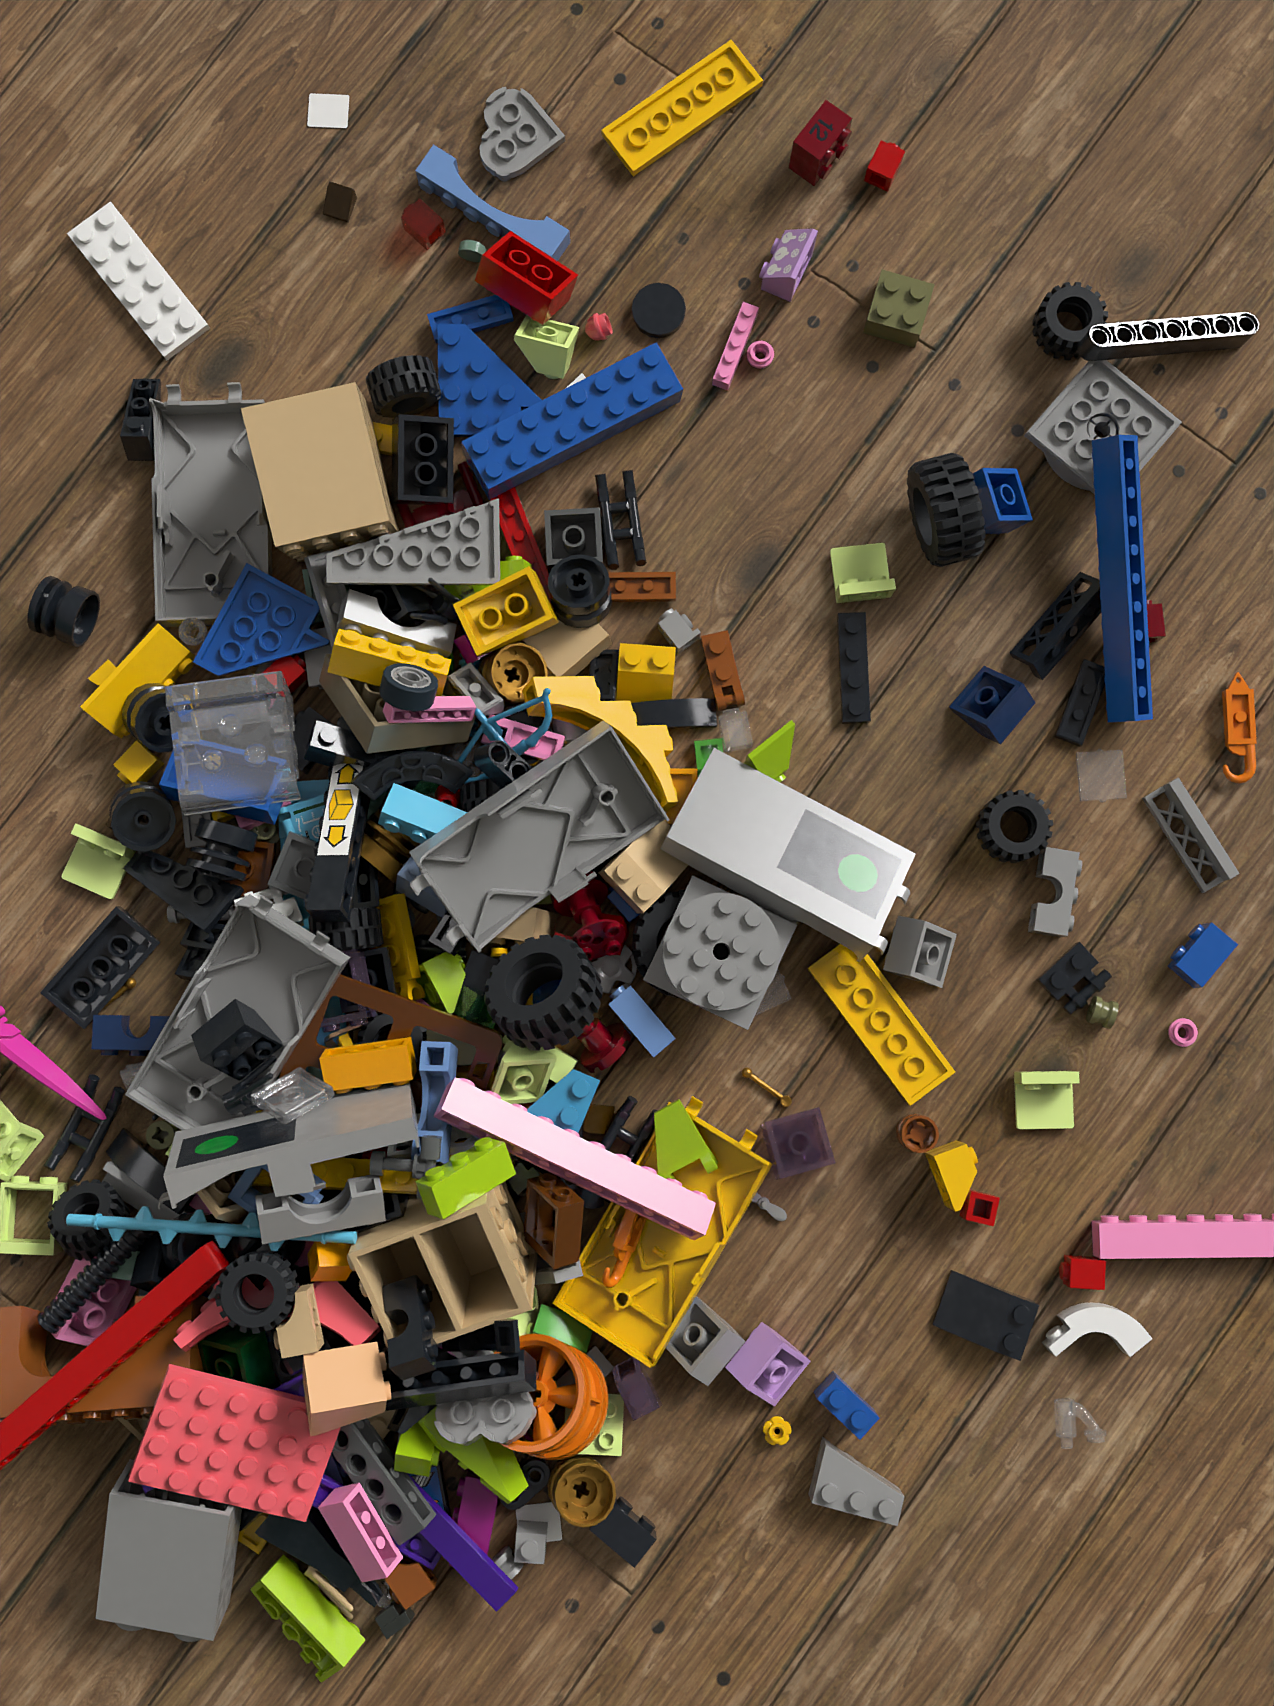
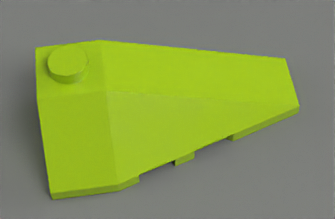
M437 1407L418 1421L439 1450L443 1453L445 1451L451 1453L459 1460V1466L464 1470L467 1468L472 1470L480 1477V1481L484 1486L507 1504L511 1503L528 1487V1483L513 1450L497 1442L490 1441L484 1436L468 1446L448 1441L439 1434L434 1424Z

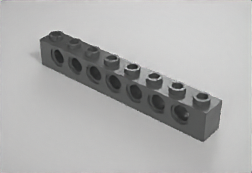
M272 1342L268 1343L274 1372L282 1384L302 1374L303 1371L290 1376ZM367 1418L340 1428L332 1450L335 1460L341 1464L353 1484H361L390 1536L394 1538L399 1546L422 1531L437 1514L408 1474L394 1471L395 1456Z

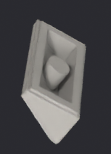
M471 662L447 676L462 696H470L476 708L480 709L485 716L504 711L503 699Z

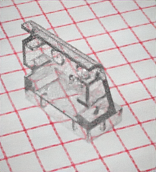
M282 671L165 686L166 708L170 716L179 802L184 815L301 800L296 780L299 779L297 746L293 737V731H295L293 698Z

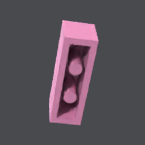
M360 1483L335 1488L318 1507L361 1582L387 1578L402 1560V1554Z

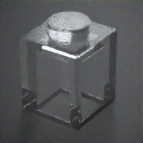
M739 708L723 711V715L718 718V725L724 753L751 748L753 740L747 711L740 712Z

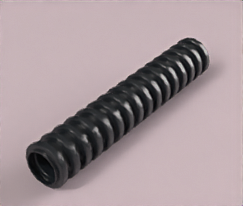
M126 1230L120 1241H113L111 1239L110 1245L104 1246V1252L100 1251L97 1254V1258H93L90 1261L91 1265H86L83 1268L84 1272H79L77 1279L73 1278L70 1282L71 1285H66L64 1292H60L57 1295V1299H53L50 1302L51 1306H46L44 1313L40 1312L37 1315L38 1322L42 1328L49 1333L57 1334L60 1330L59 1327H63L66 1324V1320H70L73 1317L72 1313H77L79 1306H84L86 1299L92 1298V1292L96 1293L99 1290V1286H103L106 1283L105 1279H110L112 1272H117L119 1265L123 1266L125 1264V1258L129 1259L132 1256L131 1252H136L139 1249L138 1245H143L145 1238L149 1239L151 1237L152 1231Z

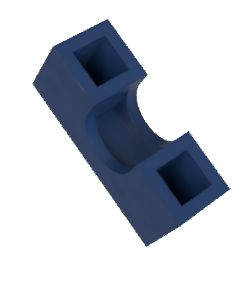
M93 1015L91 1049H101V1055H119V1050H129V1056H147V1050L152 1049L170 1016H150L148 1032L143 1037L138 1038L130 1030V1016Z

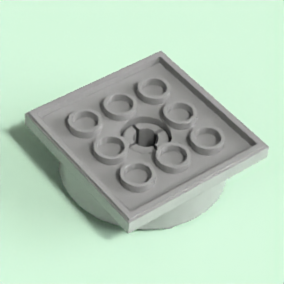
M1107 360L1088 361L1024 436L1044 452L1049 465L1060 478L1077 488L1089 490L1095 494L1092 440L1096 436L1094 430L1100 431L1104 438L1115 435H1137L1140 472L1182 422Z
M692 876L643 980L748 1030L769 985L775 977L778 965L797 925L760 908L744 897L726 892ZM725 944L728 948L729 956L725 960H718L714 957L713 948L715 945Z

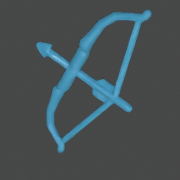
M545 688L542 696L489 719L486 718L480 709L476 708L474 714L482 724L457 761L463 763L482 733L490 741L499 740L507 744L502 737L503 730L496 721L543 702L545 717L542 725L512 749L521 756L530 747H535L541 737L547 732L553 716L548 697L551 689ZM483 773L478 777L469 778L464 784L490 778Z

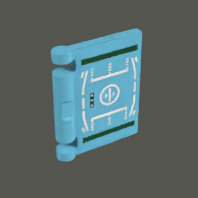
M324 794L280 809L279 815L289 811L291 814L290 819L281 821L286 838L289 831H292L316 842L319 841V819L323 816L325 808Z

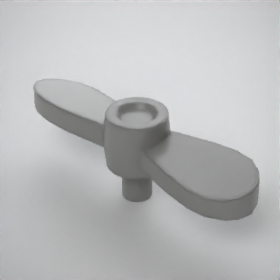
M758 1193L755 1194L752 1202L757 1203L760 1209H766L778 1221L786 1220L787 1214L782 1208L770 1203L768 1198L761 1197Z

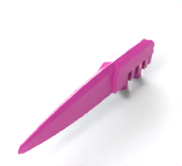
M0 1006V1017L5 1014V1009ZM6 1017L0 1019V1053L77 1107L100 1120L107 1119L103 1111L62 1069L23 1037L18 1028L13 1024H6L8 1022Z

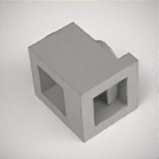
M671 608L660 616L658 630L671 647H676L677 655L700 639L701 632L698 628L694 631L691 630L693 624L685 614L680 616L676 610L674 611Z

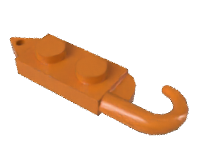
M1237 672L1234 674L1228 688L1222 691L1224 735L1227 750L1234 755L1244 756L1245 768L1241 775L1232 774L1227 765H1223L1222 768L1228 780L1240 784L1249 781L1255 774V744H1257L1254 689H1250L1240 673Z
M626 1208L623 1220L617 1226L614 1233V1256L617 1261L610 1277L609 1267H606L603 1272L602 1283L606 1288L614 1287L621 1280L647 1218Z

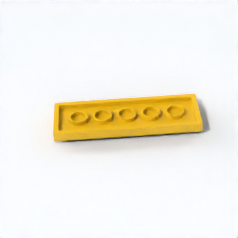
M729 40L601 130L602 137L634 177L762 87L763 79L734 42Z
M839 944L807 969L906 1103L911 1106L953 1075L955 1071L867 954L861 962H858L857 955L853 951Z

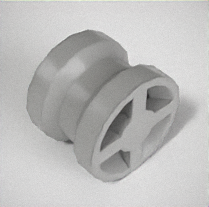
M509 1546L504 1547L491 1559L510 1579H513L524 1565L523 1563L514 1562L512 1549Z

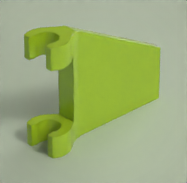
M680 1099L654 1112L659 1176L665 1179H675L672 1174L673 1172L699 1158L708 1174L718 1169L716 1157L706 1145Z

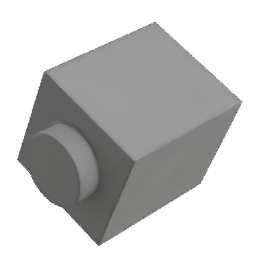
M518 1521L514 1562L544 1564L548 1522Z

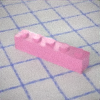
M745 302L742 303L713 377L712 385L725 390L729 389L757 318L759 307Z
M435 696L434 704L424 711L412 712L401 710L385 702L383 713L388 723L472 721L476 706L470 696Z

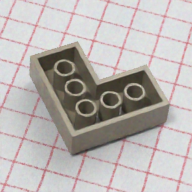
M331 654L325 655L319 682L366 753L468 741L476 717L475 714L472 721L388 723L383 713L385 701L380 696V686L328 673ZM446 680L442 696H462L451 682Z

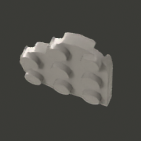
M502 87L494 91L486 100L484 119L488 130L481 138L482 142L479 147L480 158L485 169L493 176H497L501 181H508L523 174L565 142V135L536 100L524 89L519 91Z
M480 1350L475 1356L494 1354V1352ZM529 1392L436 1404V1421H434V1424L439 1434L453 1443L468 1446L484 1436L490 1441L509 1445L527 1432L532 1424V1420L536 1417L537 1410L533 1405V1399Z

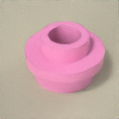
M756 341L749 346L747 360L753 367L759 369L766 368L773 361L774 350L769 343ZM761 352L765 355V358L758 359L755 354Z
M1180 1018L1170 1024L1168 1035L1172 1043L1180 1047H1186L1195 1042L1198 1031L1196 1025L1191 1020ZM1181 1027L1186 1030V1035L1183 1038L1178 1035V1030Z

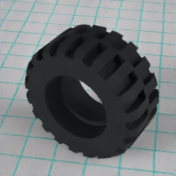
M948 453L915 462L907 473V495L912 522L925 557L930 561V564L937 567L978 557L985 546V521L982 514V503L978 495L979 491L967 462L964 461L962 456L955 453Z
M685 890L663 894L662 897L658 898L639 916L633 931L632 953L637 969L643 978L659 947L661 933L671 922ZM725 944L714 946L713 955L715 958L725 960L729 956V951ZM648 983L651 987L655 988L662 994L679 998L663 989H660Z
M539 935L538 939L530 937L525 939V943L521 945L517 943L510 947L512 950L507 954L503 953L498 959V965H493L489 973L491 978L486 981V992L484 995L488 1013L510 1041H513L515 1045L521 1048L527 1047L529 1050L539 1051L541 1047L544 1050L555 1049V1045H566L570 1043L569 1039L575 1035L576 1037L580 1036L583 1033L582 1029L586 1025L590 1026L594 1020L593 1014L598 1012L601 1004L599 999L602 998L603 994L600 976L582 948L574 941L558 935H554L553 938L550 935ZM553 980H561L558 988L547 999L533 1005H526L529 997L538 987Z

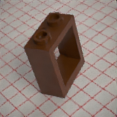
M550 1172L527 1179L524 1240L553 1269L579 1262L584 1200L559 1177ZM554 1209L556 1210L555 1227L552 1225Z

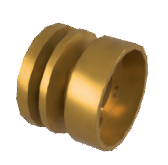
M523 643L509 644L492 651L483 658L478 668V672L503 699L504 706L525 702L522 690L532 677H548L547 665L541 653L532 646Z
M378 809L374 814L378 819L380 818L381 809ZM369 820L367 824L375 834L370 837L364 833L361 856L394 883L397 880L398 872L404 866L398 857L403 855L410 858L411 854L407 846L410 844L416 848L421 843L413 841L410 836L400 832H390L382 825L379 826L372 820Z
M576 1454L560 1460L550 1472L547 1483L548 1496L562 1518L571 1525L583 1528L595 1526L607 1518L613 1509L616 1499L615 1483L609 1472L590 1456ZM582 1483L585 1486L583 1491H575L573 1489L575 1484L580 1485Z

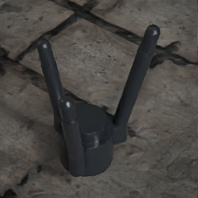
M429 578L428 582L442 595H438L422 585H410L434 599L432 608L437 614L411 613V618L437 621L444 625L448 620L454 621L458 618L453 604L461 601V599L453 596L433 578Z
M275 1056L264 1062L240 1083L232 1086V1090L222 1096L223 1104L231 1115L242 1112L244 1116H247L254 1111L275 1107L287 1102L286 1098H281L255 1105L251 1104L254 1102L252 1091L271 1080L273 1074L269 1073L248 1087L247 1085L276 1061Z

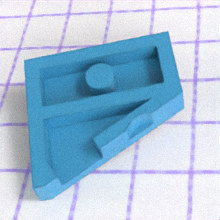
M573 1069L527 1109V1112L536 1117L543 1116L549 1118L554 1122L553 1125L561 1129H571L579 1133L600 1080Z

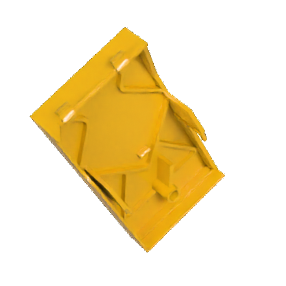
M694 1096L691 1097L686 1111L706 1145L716 1157L718 1169L708 1174L699 1158L672 1174L677 1181L682 1183V1187L690 1191L702 1192L707 1195V1199L716 1203L706 1235L696 1240H691L647 1219L636 1249L631 1254L624 1275L617 1285L612 1288H606L602 1283L603 1272L606 1267H609V1277L612 1274L617 1261L614 1256V1233L625 1215V1208L611 1201L579 1257L583 1276L565 1281L552 1303L649 1368L655 1366L773 1165L751 1151L758 1135L746 1129L742 1139L738 1142L698 1118L697 1115L703 1106V1102ZM654 1132L636 1165L650 1167L658 1175L656 1136Z

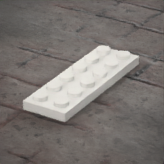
M111 201L67 233L166 360H169L210 329L206 321Z

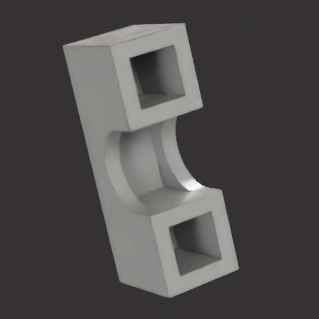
M1045 847L1040 851L1036 877L1051 881L1055 886L1056 896L1050 904H1032L1028 932L1066 937L1068 932L1072 931L1074 926V916L1071 915L1072 904H1076L1078 898V888H1075L1076 877L1080 876L1082 870V860H1079L1080 852Z

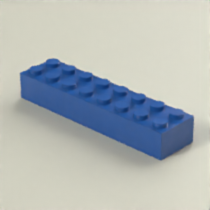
M656 342L463 440L462 453L487 498L490 500L679 403L683 387Z

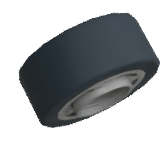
M407 663L392 664L383 671L379 688L380 696L385 702L398 709L412 712L424 711L434 704L438 680L433 673L417 665Z

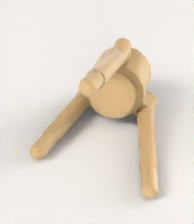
M309 1566L304 1574L326 1594L349 1620H352L353 1615L351 1611H353V1606L328 1582L329 1580L323 1574Z

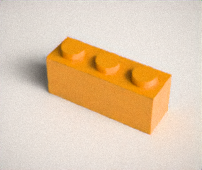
M411 1037L325 1049L319 1058L326 1092L335 1091L337 1094L350 1092L353 1088L364 1087L366 1090L376 1089L386 1083H393L395 1086L405 1085L414 1079L417 1072Z

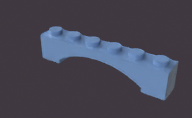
M435 145L431 147L415 170L418 184L422 190L428 194L434 193L438 195L450 208L456 207L460 209L472 222L476 223L479 221L494 236L499 237L501 235L504 237L509 231H512L557 261L570 244V231L546 216L544 220H529L515 217L492 207L480 199L458 174L456 158Z

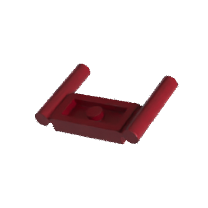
M466 461L459 463L457 467L467 491L463 489L454 493L452 504L424 505L414 509L412 513L408 504H396L405 528L445 515L448 516L461 512L473 506L485 504Z

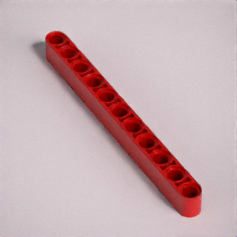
M214 1241L206 1243L0 1422V1470L219 1279L221 1273L226 1270L230 1262Z

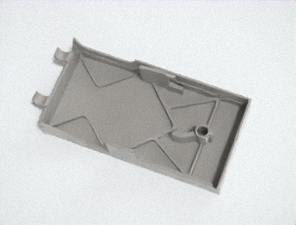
M601 721L410 851L409 853L421 872L419 876L411 881L410 886L417 896L424 888L431 886L456 922V925L446 933V938L451 945L454 946L457 940L466 936L470 944L474 945L479 953L485 945L526 910L549 894H552L558 903L563 901L597 877L595 872L588 876L585 875L663 820L669 821L670 819L613 728L605 721Z

